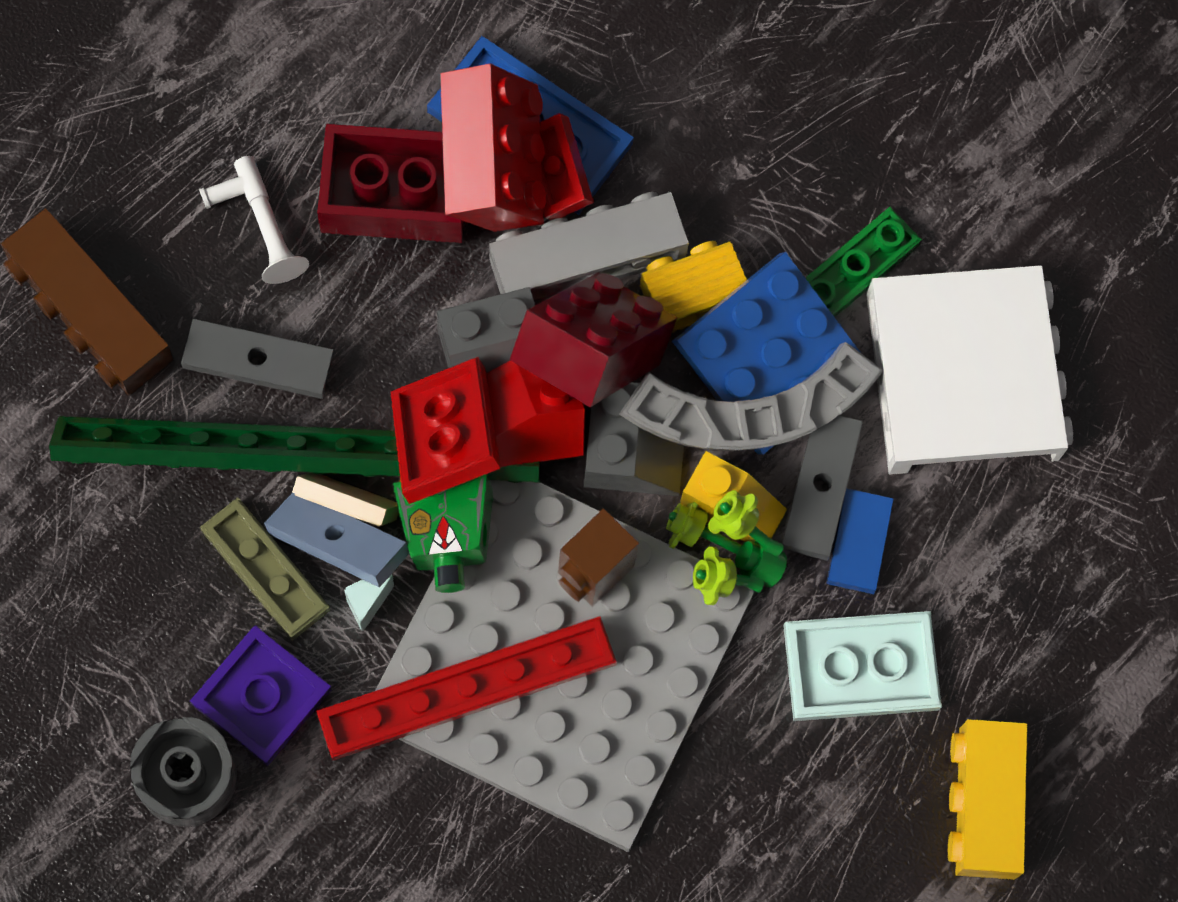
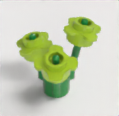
M736 490L728 492L716 504L714 517L710 519L708 528L705 527L708 513L698 508V504L695 502L687 506L678 504L673 512L669 514L666 529L673 532L668 543L670 548L674 549L679 541L692 547L701 536L736 554L734 564L731 559L719 557L718 548L710 546L704 552V560L698 561L695 565L693 586L702 592L706 605H715L719 597L725 598L729 596L735 585L745 586L759 593L763 589V585L766 587L774 586L781 579L785 571L787 557L783 552L784 545L769 538L756 527L759 520V511L756 508L758 499L752 493L741 496ZM722 531L726 533L730 538L734 540L742 539L749 534L756 541H746L741 545L719 534V532ZM736 567L740 569L742 575L737 574Z

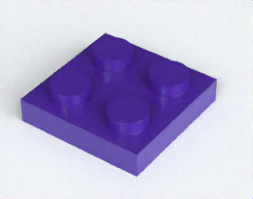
M254 625L193 696L190 703L268 766L332 689L329 684Z

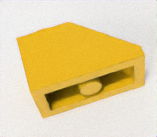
M705 451L683 490L680 504L687 506L693 502L697 503L698 508L708 513L707 522L709 523L710 519L714 517L716 504L728 492L736 490L741 496L752 493L758 499L756 508L759 511V520L756 527L772 539L787 508L749 473ZM749 534L746 537L740 539L744 542L756 541Z

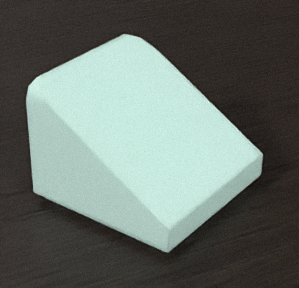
M392 574L380 588L362 579L346 587V590H344L347 603L361 631L365 630L393 589Z

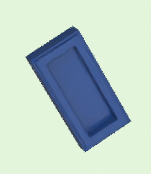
M846 488L826 584L870 594L875 593L893 498Z

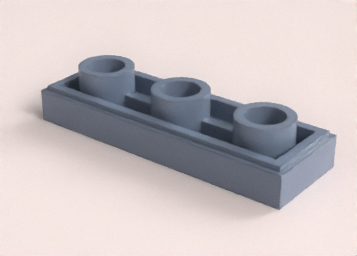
M293 492L264 523L268 534L379 588L410 554L405 541L354 517L295 496Z

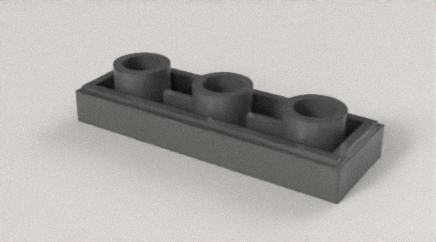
M193 319L181 365L183 369L323 399L334 358V349ZM257 356L266 358L262 365L251 364L252 359Z
M838 415L829 423L809 433L782 541L784 550L828 561L863 421ZM815 481H823L828 485L829 490L826 492L818 491L813 483Z

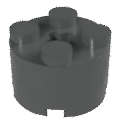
M182 717L154 724L141 735L131 754V780L137 796L155 817L168 824L187 827L202 825L217 816L227 806L234 794L237 782V767L234 757L222 735L213 726L200 719ZM192 762L193 776L190 779L182 777L177 782L178 777L174 773L175 767L180 765L186 768Z

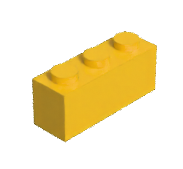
M967 719L959 728V733L952 734L950 755L951 762L958 763V782L951 783L949 809L950 812H957V832H950L948 861L956 862L955 876L1015 880L1024 874L1027 723Z

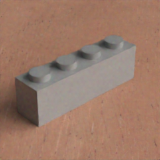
M648 192L635 197L627 205L613 208L612 205L596 207L587 212L585 217L570 221L567 218H556L544 223L541 229L525 234L519 230L504 233L496 239V242L489 243V260L500 294L530 287L534 303L546 300L598 272L609 274L619 279L647 271L646 267L648 264L662 257L671 256L674 261L685 258L689 242L672 193L669 192L658 196L656 192Z

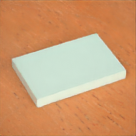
M931 611L788 621L784 623L793 721L937 711L942 708Z

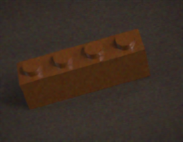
M46 208L0 243L8 258L3 263L8 273L20 286L28 282L38 294L33 297V300L50 320L58 315L68 327L63 332L66 338L80 354L89 350L99 363L94 366V369L111 389L119 384L130 396L173 361L168 344Z

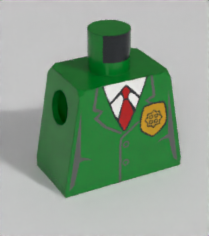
M487 474L411 504L408 503L402 494L401 482L393 483L408 550L417 570L434 569L435 590L437 592L454 593L464 590V566L483 564L487 559L493 503V488Z

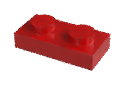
M558 113L540 122V137L545 149L544 159L541 161L542 184L544 185L547 197L543 213L545 218L553 220L594 203L569 117Z

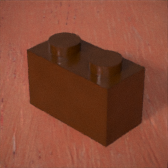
M603 508L560 549L558 573L562 578L558 580L559 584L574 600L580 602L584 598L593 607L634 567L639 542Z

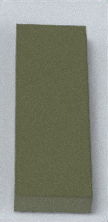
M236 498L200 526L201 532L292 641L331 611L329 605L239 498Z

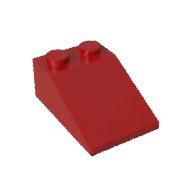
M508 361L486 373L500 467L583 456L585 408L582 402L512 361Z

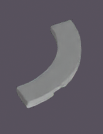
M844 342L838 346L831 357L816 372L799 384L773 396L735 402L708 400L707 398L683 392L649 373L645 375L619 415L656 436L689 447L718 451L761 449L797 439L829 423L852 407L870 389L883 372V369L847 342Z

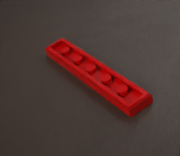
M601 616L317 710L316 712L332 761L616 666L617 661Z

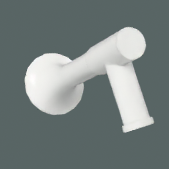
M241 157L234 163L238 177L206 189H199L206 209L211 208L214 204L245 193L249 205L252 206L269 254V266L262 273V280L269 284H279L295 279L307 270L309 261L305 257L294 256L288 249L270 206L269 196L254 157Z

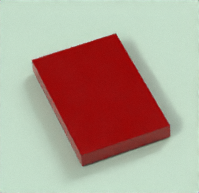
M479 357L391 391L402 494L409 504L500 469L486 369Z

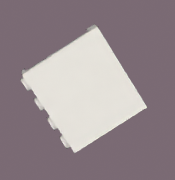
M1042 266L872 278L866 296L875 364L883 369V372L877 378L889 474L908 473L912 465L1044 454H1051L1052 462L1060 460L1068 449V445H1072L1073 427L1070 417H1064L1061 400L1066 398V379L1063 371H1057L1055 354H1058L1060 350V337L1057 326L1050 325L1048 309L1053 307V289L1050 281H1044Z

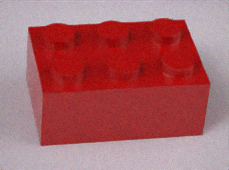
M491 63L440 73L445 215L493 232L544 224L543 208L546 205L547 197L544 185L542 184L541 161L544 159L545 149L540 137L539 116L542 113L543 101L538 85Z

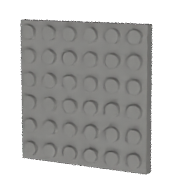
M490 480L493 488V503L486 562L479 565L464 566L465 589L459 592H437L435 590V577L433 578L375 691L601 616L617 661L616 666L399 738V740L629 853L755 591L745 586L735 585L729 596L725 598L719 597L715 605H706L702 592L693 586L694 567L700 559L677 548L672 549L669 547V544L615 519L639 542L635 565L593 607L584 598L577 602L561 587L558 581L562 578L558 573L560 549L600 511L540 482L512 483Z

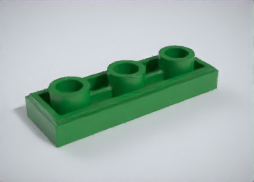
M889 207L810 273L806 280L832 315L836 317L868 290L872 278H882L920 245L922 239ZM855 263L860 266L861 271H852L847 264Z

